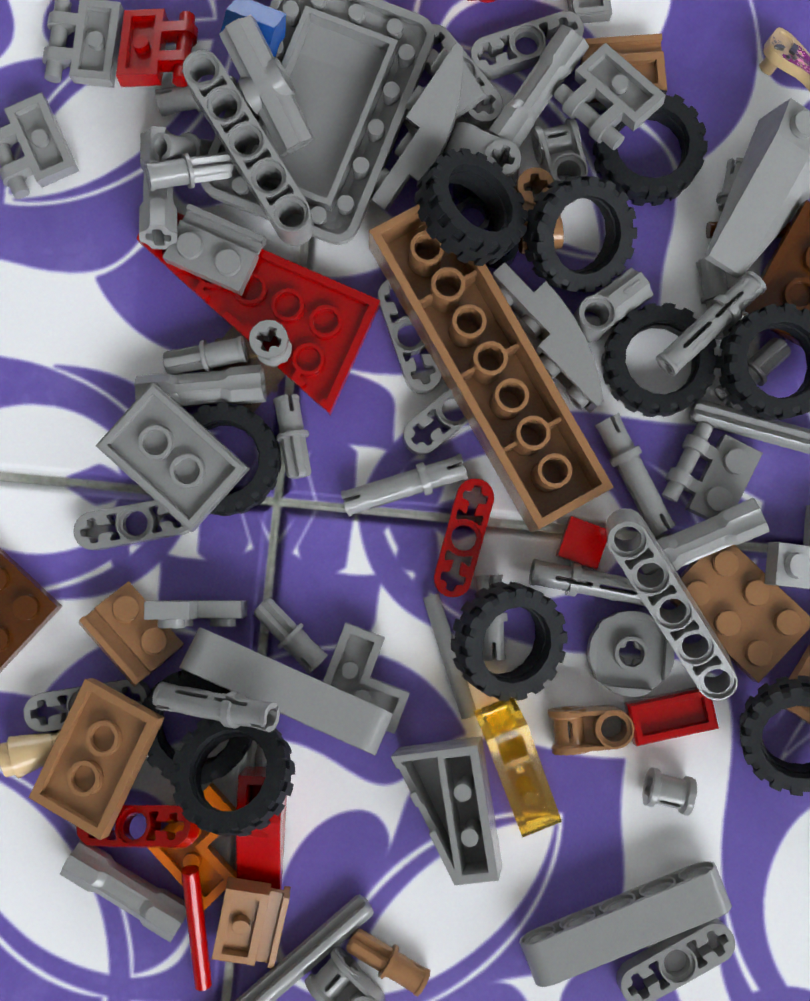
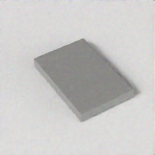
M154 382L149 385L96 444L100 451L189 532H194L250 470L244 462Z

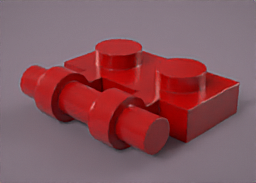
M164 8L124 10L116 77L120 86H162L163 72H172L173 84L181 88L187 87L188 84L182 70L186 57L192 53V49L198 40L195 15L190 11H182L179 14V21H169ZM166 43H176V49L166 50Z

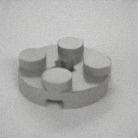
M618 611L600 619L596 623L587 642V662L593 677L608 690L622 696L637 697L653 691V688L657 687L661 681H665L669 676L674 664L673 648L653 617L643 612ZM628 641H633L634 648L641 652L640 658H633L632 665H625V658L619 656L620 648H625Z

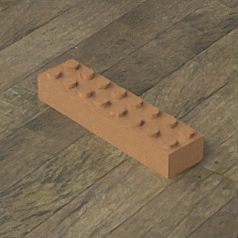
M418 204L370 229L369 249L386 279L391 284L392 290L407 316H409L417 334L425 344V348L432 356L446 385L451 389L455 401L468 420L472 431L530 533L609 491L614 486L486 264L476 266L470 260L464 263L459 261L457 255L453 252L448 254L441 249V243L436 238L432 239L426 231L428 226L425 222H421L417 212L420 209Z

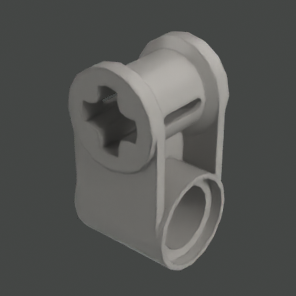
M569 118L566 119L565 124L542 129L541 126L532 128V146L536 161L540 168L549 172L553 181L560 180L558 178L559 175H588V165L581 145L579 127L575 119Z
M466 122L456 123L443 154L450 149H455L458 152L460 148L470 149L472 154L480 152L486 155L487 161L491 163L494 161L499 165L506 163L501 172L506 177L510 176L515 183L517 182L521 152L515 143L487 133Z
M338 946L330 952L331 959L316 975L310 974L305 979V985L316 1001H386L381 988L361 970L351 955Z

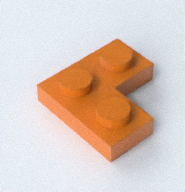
M213 782L203 790L205 799L213 808L220 811L236 810V807ZM184 822L169 823L162 830L175 833L183 831ZM200 829L197 839L188 847L148 848L182 886V868L188 865H197L199 867L204 910L225 891L228 877L237 878V872L211 845L219 836L218 834Z

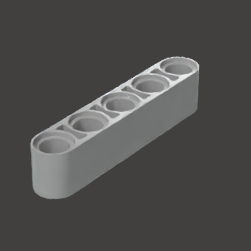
M207 50L192 52L186 57L182 72L194 100L224 149L230 155L232 162L279 238L291 246L305 244L311 239L314 232V222L308 202L217 56ZM202 76H214L210 81L206 83L198 82V80ZM225 110H236V113L230 118H219V115ZM255 144L259 146L252 154L245 155L240 153L245 145ZM277 179L281 181L280 186L275 190L266 191L261 189L263 183L267 180ZM299 214L304 217L298 226L287 227L283 225L284 219L289 215Z
M622 508L616 510L606 521L607 543L611 553L699 691L711 700L720 701L729 698L737 689L738 679L725 648L643 517L632 509ZM623 527H633L638 531L637 535L630 540H621L615 536L616 532ZM647 563H655L660 566L659 570L652 575H643L638 572L639 568ZM678 599L682 601L675 609L666 610L661 608L662 603L666 600ZM699 634L703 636L697 643L688 644L683 642L689 635ZM711 670H723V673L719 676H706V674Z
M200 627L179 667L224 689L243 693L246 698L275 702L278 704L276 707H279L280 714L375 756L393 716L392 713Z
M704 861L535 928L523 935L519 943L535 984L540 987H547L719 918L731 910L732 904L715 863Z

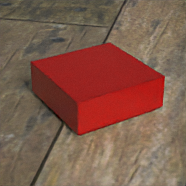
M570 516L555 556L597 570L607 543L606 528Z

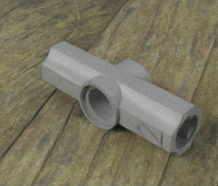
M249 15L232 21L225 26L219 35L241 77L239 85L248 104L258 116H261L281 156H286L304 148L315 138L293 96L296 94V91L288 73L281 62L274 58L253 16Z

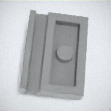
M188 203L186 207L187 212L177 226V243L170 245L162 258L168 264L242 296L259 260L258 256L262 247H265L267 243L265 236Z

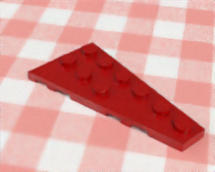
M177 212V226L179 221L183 220L185 216ZM138 234L136 239L146 250L248 342L251 330L260 321L273 320L282 324L292 344V353L288 361L278 365L277 368L331 416L380 307L379 299L264 249L261 250L258 256L259 260L241 296L166 263L162 258L166 249H151L149 245L140 242ZM275 336L271 342L264 341L262 343L267 352L271 346L279 347L280 345Z

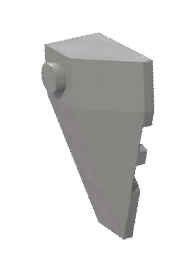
M792 98L759 119L704 256L706 260L735 278L742 277L794 217L799 206L810 198V110Z

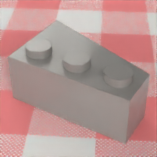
M482 736L399 747L392 754L391 759L396 769L400 770L411 792L410 797L415 807L419 808L430 830L429 835L454 885L499 881L502 859Z

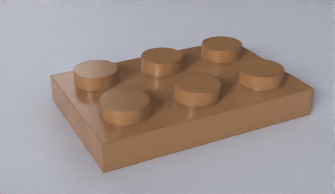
M736 545L692 562L679 575L725 648L730 660L753 682L759 683L810 629V616L779 586L765 584V573ZM669 599L676 608L682 602L678 599Z
M95 678L85 679L28 798L99 840L108 837L165 717Z

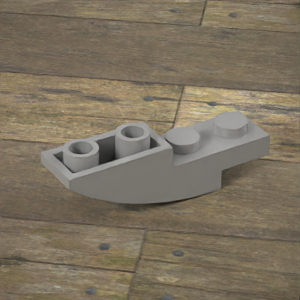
M457 42L450 52L444 48L439 53L430 68L434 76L425 89L419 85L405 105V108L410 111L406 116L407 121L418 131L415 135L408 132L395 150V154L399 156V159L391 171L384 168L380 172L375 187L376 193L371 199L387 212L409 179L413 178L418 182L436 159L443 154L448 143L460 103L463 81V47Z
M504 262L492 273V276L509 306L521 318L519 323L524 331L532 338L536 339L539 337L543 341L535 350L551 379L556 378L566 388L564 394L576 408L580 410L585 408L591 413L603 402L601 382L593 354L575 317L547 281L533 292Z

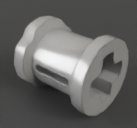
M264 320L256 324L251 330L249 336L250 346L255 354L258 355L261 363L266 366L277 367L288 361L292 353V344L282 324L273 320ZM275 336L280 345L279 347L271 346L267 352L262 343L264 341L271 342Z
M651 767L645 776L643 784V804L649 807L659 804L676 808L683 815L689 816L691 814L697 796L696 779L689 776L681 779L661 774L658 768Z

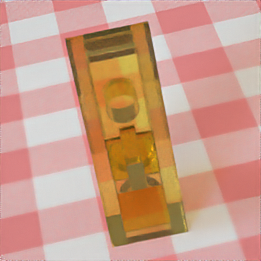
M509 698V701L500 700L473 711L522 837L562 822L528 724L514 698Z

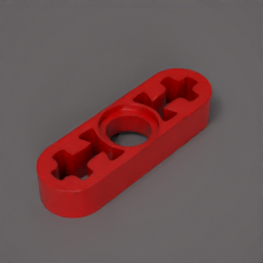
M474 478L463 482L455 495L433 576L436 589L447 597H459L465 594L472 583L494 502L493 490L484 480ZM474 487L480 488V496L486 498V503L478 504L473 517H482L480 525L469 519H456L457 511L463 514L467 513L469 501L463 498V493H470ZM467 526L475 533V543L469 550H459L453 545L451 536L457 527ZM447 550L458 557H471L469 566L463 562L460 563L458 575L464 577L463 585H455L453 591L447 590L446 581L440 579L442 572H450L454 561L445 560Z
M123 805L115 822V830H111L109 836L102 840L76 826L79 839L86 845L138 848H185L197 839L200 828L195 823L189 822L182 814L184 812L182 807L176 805ZM142 814L146 819V830L140 838L134 839L130 834V823L136 815ZM161 822H184L183 831L175 833L160 830Z

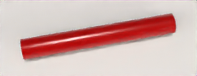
M188 865L182 868L181 874L194 985L196 990L205 991L212 986L200 872L197 865Z

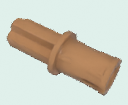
M357 929L352 933L346 946L348 953L379 971V978L383 979L386 976L417 997L422 993L429 980L430 969L421 966L400 953L399 946L396 944L390 947L363 929Z

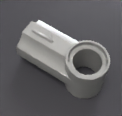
M631 267L598 293L586 297L573 316L587 342H595L601 339L609 329L624 319L626 315L652 298L654 294L651 291L650 282L642 272H638ZM592 312L599 316L601 326L591 325L586 320L584 313Z

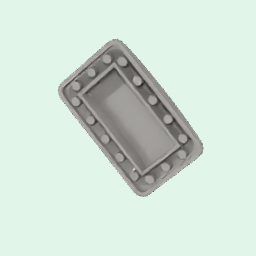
M272 0L269 7L286 13L285 38L280 43L277 55L274 58L281 62L288 73L296 91V94L293 96L304 114L315 139L304 148L286 156H281L261 116H258L252 110L243 95L239 80L236 88L308 202L314 222L312 237L330 244H346L357 234L375 193L380 172L385 168L408 112L405 105L417 88L434 43V28L426 17L383 0ZM226 110L223 119L232 117L236 110ZM217 136L213 140L208 155L226 152ZM255 144L245 145L240 153L245 155L252 154L259 146ZM233 162L232 177L201 182L204 191L213 199L268 220ZM277 179L267 180L263 183L261 189L266 191L275 190L280 186L281 181ZM299 214L289 215L284 219L283 225L287 227L298 226L304 217Z

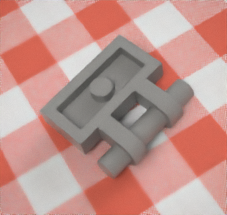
M55 0L54 11L49 13L47 27L51 32L49 46L45 47L43 51L42 61L46 65L44 78L52 83H60L63 70L70 67L69 76L75 84L114 88L124 16L121 2L79 0L78 13H72V3L69 0ZM74 32L73 48H66L67 36Z
M604 43L575 70L574 80L581 85L575 92L566 84H562L554 93V98L563 105L562 111L571 119L577 118L590 129L589 135L597 143L604 142L612 150H616L625 138L615 127L622 121L634 132L664 104L666 96L607 43ZM594 98L608 109L602 115L588 105Z
M42 92L4 109L10 124L0 127V177L3 184L10 187L14 198L21 199L29 195L30 192L25 181L30 175H34L36 182L41 187H45L79 171L51 107ZM19 142L25 156L15 160L11 148L13 144Z
M698 422L693 433L687 434L682 444L684 451L676 467H671L665 478L668 483L662 493V497L677 503L683 490L692 494L685 510L707 520L739 503L763 453L726 434L720 437L716 447L707 442L713 427L707 423ZM700 457L708 463L700 479L697 480L691 473Z

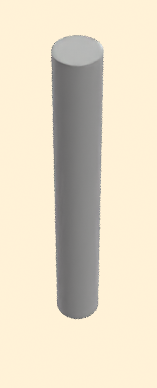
M439 593L423 598L461 719L471 718L478 713L468 682L462 677L463 672L456 668L453 661L456 658L455 652L451 650V639H453Z

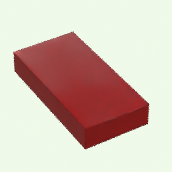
M697 687L624 702L626 714L634 724L635 729L632 742L635 746L719 729L713 701L706 698Z

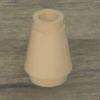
M60 731L9 736L7 742L0 743V767L4 776L7 778L15 775L19 779L43 767Z

